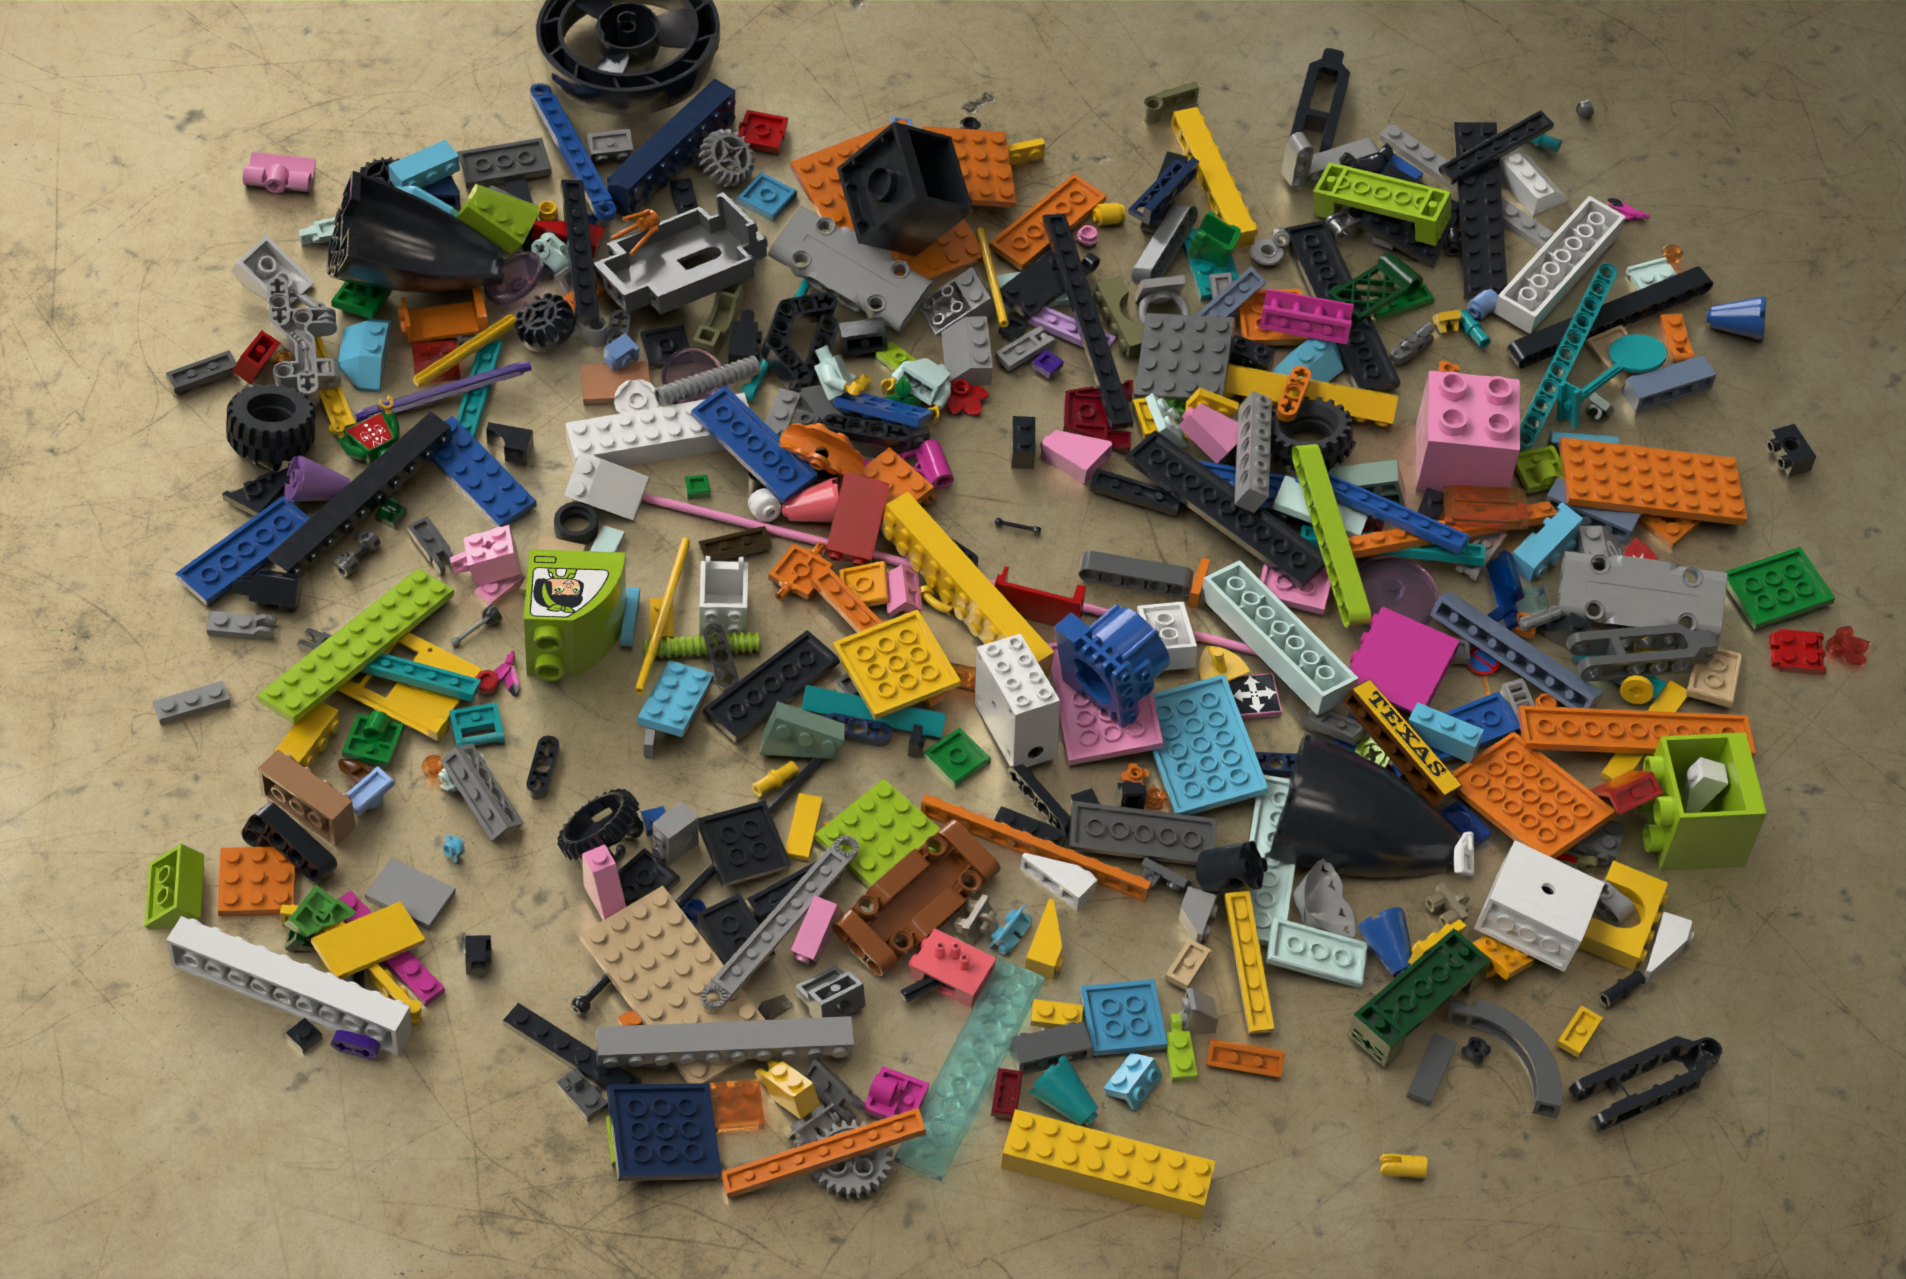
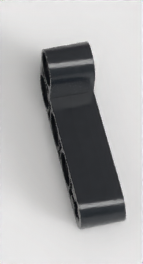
M273 802L265 803L252 814L242 829V838L248 845L255 847L265 839L307 878L315 883H320L337 868L336 858Z

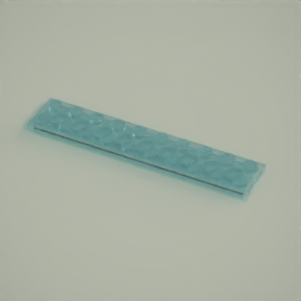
M999 958L920 1108L927 1134L902 1142L895 1155L894 1162L942 1181L997 1075L998 1068L1001 1067L1010 1049L1011 1038L1018 1034L1033 1005V999H1036L1044 983V976Z

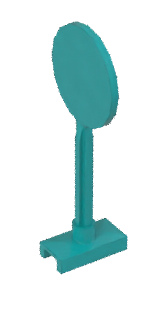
M1640 334L1626 335L1616 339L1610 345L1609 358L1614 364L1611 368L1583 389L1565 380L1558 385L1557 420L1561 421L1565 418L1571 421L1572 428H1576L1580 425L1581 404L1584 402V399L1624 370L1644 373L1660 368L1666 361L1667 350L1664 344L1656 338Z

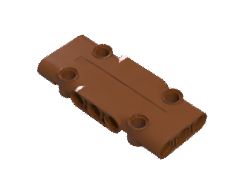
M952 819L936 834L928 837L920 848L913 849L867 890L866 895L861 896L850 909L832 923V930L875 975L881 977L900 959L905 958L908 952L916 945L920 946L923 939L927 935L930 936L934 928L938 930L967 903L968 899H971L982 886L1001 870L1000 865L958 821ZM929 847L935 848L938 853H933ZM963 882H968L972 888L966 887ZM861 906L867 907L870 912H864ZM895 942H901L905 948L898 947Z

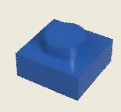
M664 806L640 812V818L644 824L647 837L653 835V822L666 812Z

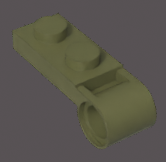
M1196 82L1183 84L1182 86L1146 97L1143 103V121L1148 124H1156L1161 119V112L1197 102L1199 94L1198 84Z

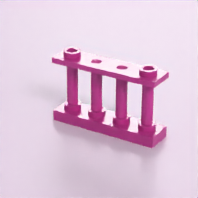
M1267 289L1259 328L1347 344L1354 304Z

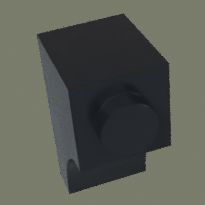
M488 422L486 428L487 443L501 449L506 462L527 465L534 445L533 430Z
M1571 612L1568 616H1561L1554 621L1550 619V622L1537 626L1535 633L1569 651L1566 644L1567 639L1574 633L1589 631L1592 623Z
M1131 781L1117 783L1115 794L1116 806L1144 810L1147 795L1146 785H1142L1141 782Z

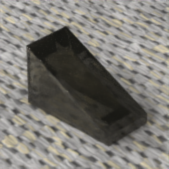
M783 994L762 1001L758 1011L765 1020H774L792 1008L793 1004Z

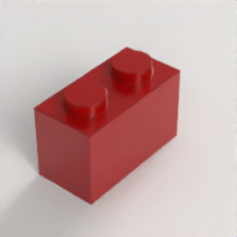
M261 330L240 356L232 373L252 384L271 361L281 342Z

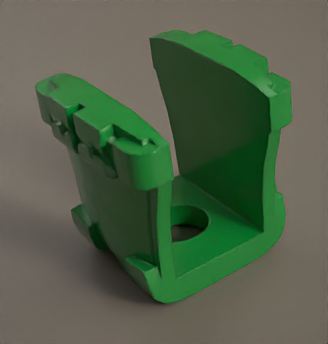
M1209 211L1205 214L1198 232L1191 243L1188 257L1194 260L1197 258L1214 263L1218 268H1225L1238 242L1241 229L1235 225L1223 222L1215 216V213Z

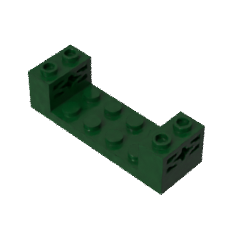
M1453 928L1353 1014L1348 1036L1383 1067L1387 1066L1402 1052L1405 1039L1409 1034L1461 989L1468 995L1485 980L1491 960Z

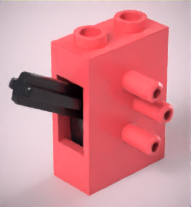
M934 928L930 936L927 935L923 939L918 955L914 954L909 962L908 967L911 968L910 979L916 982L900 991L901 997L904 1002L909 1003L935 990L972 1008L995 971L996 958Z

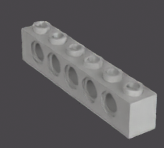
M1254 391L1243 401L1238 410L1235 505L1253 513L1269 497L1272 399Z

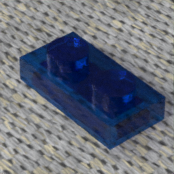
M1460 799L1441 810V814L1458 831L1474 833V847L1490 837L1491 831Z

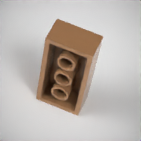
M277 750L258 768L262 796L270 802L277 804L283 811L334 847L355 829L353 801L350 796L344 792L340 793L329 781L317 777L309 767H303L298 764L290 754H284Z

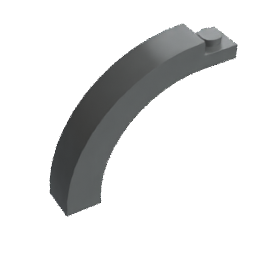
M822 385L801 388L800 403L803 411L819 415V423L823 424V419L828 414L843 415L828 400ZM858 426L849 428L852 432L861 431V428ZM928 426L909 429L910 443L906 448H890L897 454L919 448L924 441L930 439ZM880 430L872 432L875 436H882L884 434ZM849 440L861 455L876 458L889 448Z
M1476 999L1475 1005L1470 1006L1464 1002L1450 1001L1445 1022L1479 1030L1506 1045L1519 1058L1528 1073L1533 1090L1532 1113L1557 1119L1562 1106L1560 1073L1552 1053L1535 1030L1512 1012L1491 1002Z

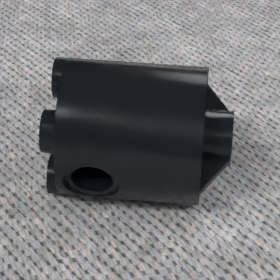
M1254 841L1207 849L1198 856L1196 879L1204 892L1214 894L1216 898L1225 896V893L1259 890L1262 888L1264 872H1267L1268 864L1265 858H1261Z

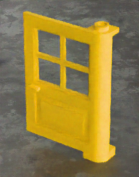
M409 632L396 642L418 653L413 660L414 662L473 678L482 671V668ZM396 643L383 653L389 654ZM367 674L360 684L348 680L336 690L376 711L386 713L390 718L436 741H441L450 729V720H448L450 717L449 710H455L462 700L401 682H397L385 698L365 688L373 676L371 674Z

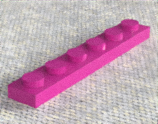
M351 890L339 898L356 911L352 917L343 920L345 924L372 913ZM410 951L382 962L425 1007L445 993V987Z

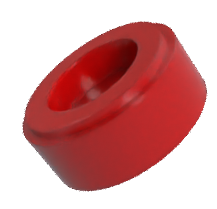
M484 670L475 677L481 679L479 693L491 695L498 690L500 681L495 672Z

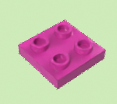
M882 1066L879 1074H876L872 1081L863 1112L880 1119H885L916 1108L920 1109L929 1090L930 1083Z

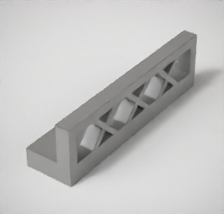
M473 744L455 747L440 761L491 841L498 840L508 830L519 828L524 824ZM466 752L469 753V755L471 756L472 760L467 756ZM506 814L509 815V817L511 818L512 822L509 821V819L507 818Z

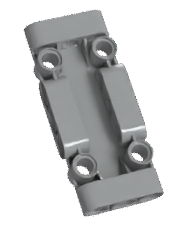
M803 206L796 211L768 252L769 257L790 267L795 276L806 277V281L812 287L821 292L832 293L836 296L838 302L854 311H859L860 309L865 311L869 319L883 317L884 324L897 332L903 330L933 285L932 281L910 269L905 261H896L895 257L886 249L859 244L855 231L847 227L839 228L831 218L820 217ZM827 229L829 232H822L821 230ZM798 262H804V263H806V264H805V265H798L797 263H798ZM901 272L904 275L898 276L895 273ZM874 305H877V306H879V307H881V308H879V309H873V308H871V307L874 306Z
M1564 551L1557 606L1562 611L1561 616H1568L1573 612L1591 623L1601 622L1606 626L1617 628L1680 624V619L1686 618L1690 622L1689 629L1693 631L1709 630L1719 639L1722 628L1727 573L1703 570L1695 566L1681 567L1673 562L1621 555L1608 557L1604 554L1593 555ZM1594 560L1602 562L1604 567L1602 571L1594 569ZM1692 573L1696 579L1695 583H1688L1685 579V574ZM1588 606H1595L1598 610V615L1590 616L1587 612Z

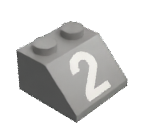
M1580 526L1576 539V552L1593 555L1604 554L1608 557L1623 555L1619 538L1604 527ZM1598 560L1593 561L1594 569L1602 571L1604 568L1602 562Z

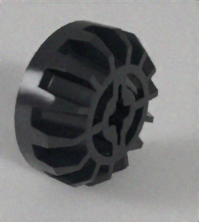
M547 293L543 295V299L539 296H534L535 301L531 304L525 302L523 305L525 311H518L516 315L518 319L514 323L517 331L516 334L526 348L535 352H546L561 346L570 338L576 326L575 312L568 301L564 300L560 295Z

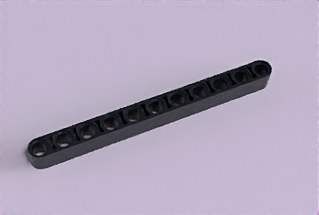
M1697 266L1602 305L1586 339L1619 325L1626 327L1704 295L1710 291L1714 282L1700 266ZM1573 317L1513 341L1507 347L1506 352L1521 369L1554 356Z

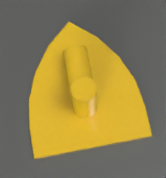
M1207 645L1201 654L1199 661L1201 680L1225 674L1227 681L1230 682L1250 673L1242 659L1229 650Z

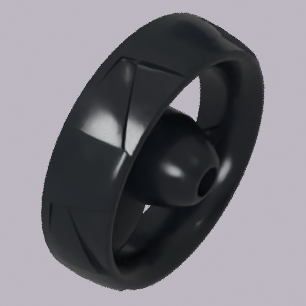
M546 0L539 12L536 24L537 47L549 79L572 101L587 109L605 114H648L672 107L686 100L700 89L710 72L714 55L719 48V14L713 0ZM645 5L660 7L668 11L656 16ZM586 15L598 20L596 23L597 46L603 58L594 67L575 57L564 42V38L573 24ZM660 46L685 48L681 54L670 62L645 71L654 63Z

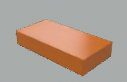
M1202 558L1190 592L1189 607L1197 609L1203 579L1208 575L1211 559Z

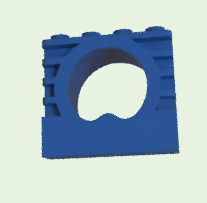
M1118 604L1114 605L1090 626L1086 625L1071 612L1054 626L1063 681L1082 697L1086 694L1089 701L1096 703L1102 712L1107 710L1109 718L1112 720L1117 718L1118 725L1121 728L1134 723L1139 714L1137 702L1152 692L1154 679L1170 665L1169 653L1159 637L1158 631L1153 629L1139 614L1129 608L1120 607Z

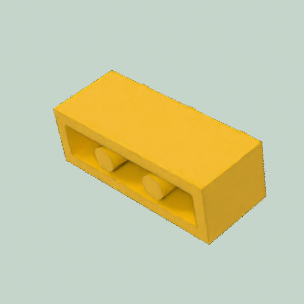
M321 702L293 725L275 751L280 750L284 754H290L298 764L311 768L317 754L326 748L329 738L332 734H336L341 726L339 710Z

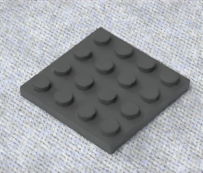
M1147 313L1134 392L1135 398H1146L1153 393L1159 399L1187 401L1199 387L1224 397L1235 327L1234 317Z

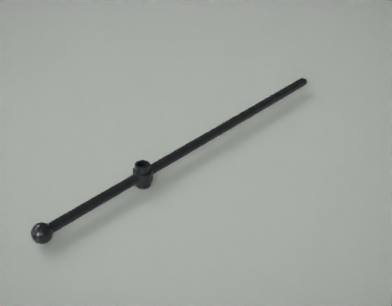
M814 758L768 805L771 816L822 765L824 758ZM713 864L675 901L680 909L716 874ZM605 973L584 995H577L573 998L571 1008L576 1014H586L591 1007L590 1002L611 982Z

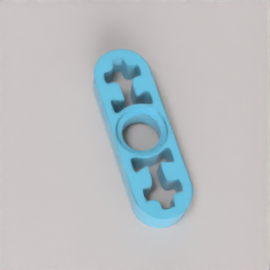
M628 587L621 631V646L633 647L640 602V588Z

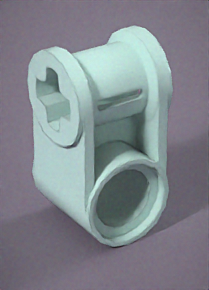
M546 232L540 239L533 242L531 246L533 254L547 264L554 272L558 273L569 265L567 245L557 238L555 234Z

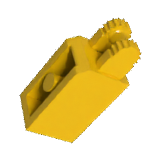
M770 1060L767 1063L769 1071L766 1072L761 1068L755 1071L757 1079L767 1087L771 1098L799 1119H802L820 1105L813 1082L785 1062L781 1061L778 1063L775 1060Z

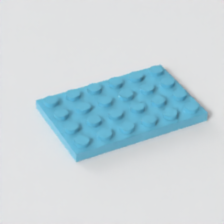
M1225 674L1153 694L1164 748L1151 751L1174 814L1192 815L1269 793L1266 780Z

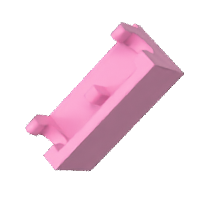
M903 564L887 573L888 614L893 616L900 611H905L901 614L902 616L917 609L921 612L922 602L918 573Z

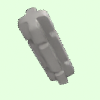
M1554 605L1548 609L1532 613L1530 616L1521 617L1518 624L1523 631L1532 629V627L1548 623L1550 619L1552 621L1559 619L1562 611L1559 609V606Z

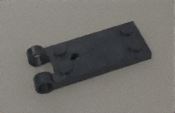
M1052 249L1000 288L1003 302L1028 321L1032 316L1042 311V308L1047 307L1066 292L1060 272L1053 271H1059ZM1091 252L1081 262L1086 276L1094 272L1100 264V258Z

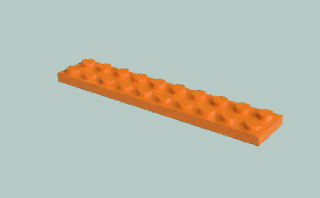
M1519 705L1517 710L1524 749L1654 754L1661 736L1746 732L1753 759L1756 754L1748 715Z

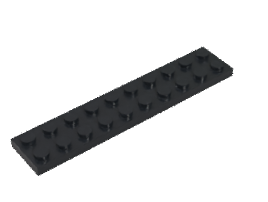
M1454 122L1455 157L1497 134V122ZM1499 159L1457 182L1464 299H1473L1480 292L1488 289L1495 291L1499 295L1507 286Z
M1323 220L1284 228L1290 236L1288 245L1312 297L1331 300L1329 299L1330 289L1338 284L1343 286L1351 281L1352 277L1327 223ZM1342 294L1339 296L1341 299L1351 300V295ZM1354 295V300L1363 301L1361 296ZM1353 307L1359 313L1366 310V307ZM1369 316L1361 322L1351 317L1352 322L1348 343L1336 344L1353 386L1376 392L1399 388L1401 381L1371 317Z
M1156 430L1126 454L1125 461L1299 589H1302L1325 568L1319 548L1261 506L1253 513L1235 505V487Z

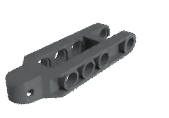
M1680 624L1577 632L1567 639L1566 644L1573 655L1587 654V656H1593L1581 660L1577 665L1581 679L1591 682L1626 679L1634 675L1650 677L1690 673L1697 663L1707 662L1715 657L1719 641L1715 634L1709 630L1693 631ZM1669 647H1675V649H1677V650H1665V651H1653V652H1641V653H1629V654H1626V652H1625V651L1636 652V650H1645V649L1658 650L1659 648H1669Z

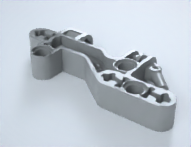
M275 276L269 279L267 283L271 334L296 359V361L281 362L275 365L273 369L275 385L279 386V384L286 385L287 388L293 387L297 389L299 393H304L315 407L320 402L319 390L337 388L342 382L340 362L334 358H317L315 345L316 337L330 336L337 331L336 312L332 308L326 307L323 302H317L306 294L301 295L296 288H288L285 278ZM298 297L300 302L310 308L291 309L289 298Z

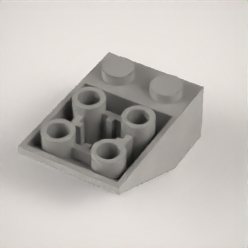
M973 267L927 296L919 306L936 336L941 335L942 331L964 317L987 316L989 318L996 313L993 297Z

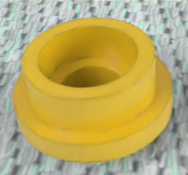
M543 201L539 204V219L552 221L558 217L559 210L554 202Z

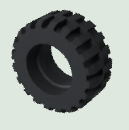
M267 383L262 386L257 384L252 388H244L233 396L227 406V441L235 452L238 451L240 456L248 457L251 461H262L264 464H269V462H275V464H280L282 461L290 462L295 456H303L312 447L315 439L316 419L314 405L304 393H299L297 389L293 387L287 388L286 385L279 384V386L273 385V383Z

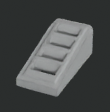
M1523 678L1502 685L1500 694L1517 718L1519 705L1535 706Z

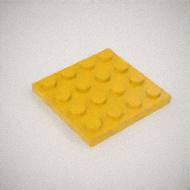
M918 609L837 640L832 645L833 650L874 720L957 688L961 683V680Z

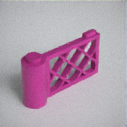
M929 439L924 441L917 449L898 454L905 461L916 457L918 462L912 468L931 483L934 488L943 489L954 482V477L939 441ZM870 459L864 460V466L871 462Z

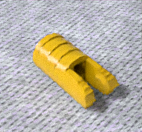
M1382 1154L1379 1157L1382 1165L1380 1172L1384 1176L1426 1179L1427 1156Z

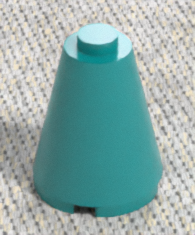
M1063 1055L1058 1059L1060 1062L1056 1066L1052 1064L1033 1084L1034 1088L1029 1089L1028 1092L1079 1126H1082L1084 1123L1089 1126L1099 1116L1096 1113L1098 1106L1069 1060Z

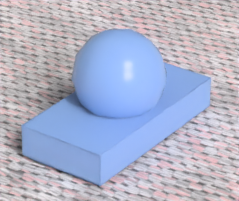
M377 766L346 793L353 801V812L357 816H360L366 809H375L380 806L383 801V795L395 785L393 779L380 767Z

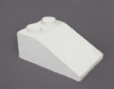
M267 234L246 252L231 269V272L247 288L267 301V283L272 277L281 276L285 278L288 288H296L301 295L314 283ZM298 297L289 298V299H290V305H291Z
M580 452L564 495L585 504L635 520L650 477L591 454Z
M1184 602L1137 606L1138 614L1153 629L1158 631L1159 637L1167 648L1170 665L1164 671L1196 668L1197 645Z

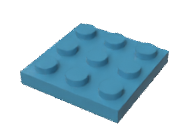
M1154 979L1080 987L1087 1032L1093 1047L1092 1056L1167 1049L1168 1043Z

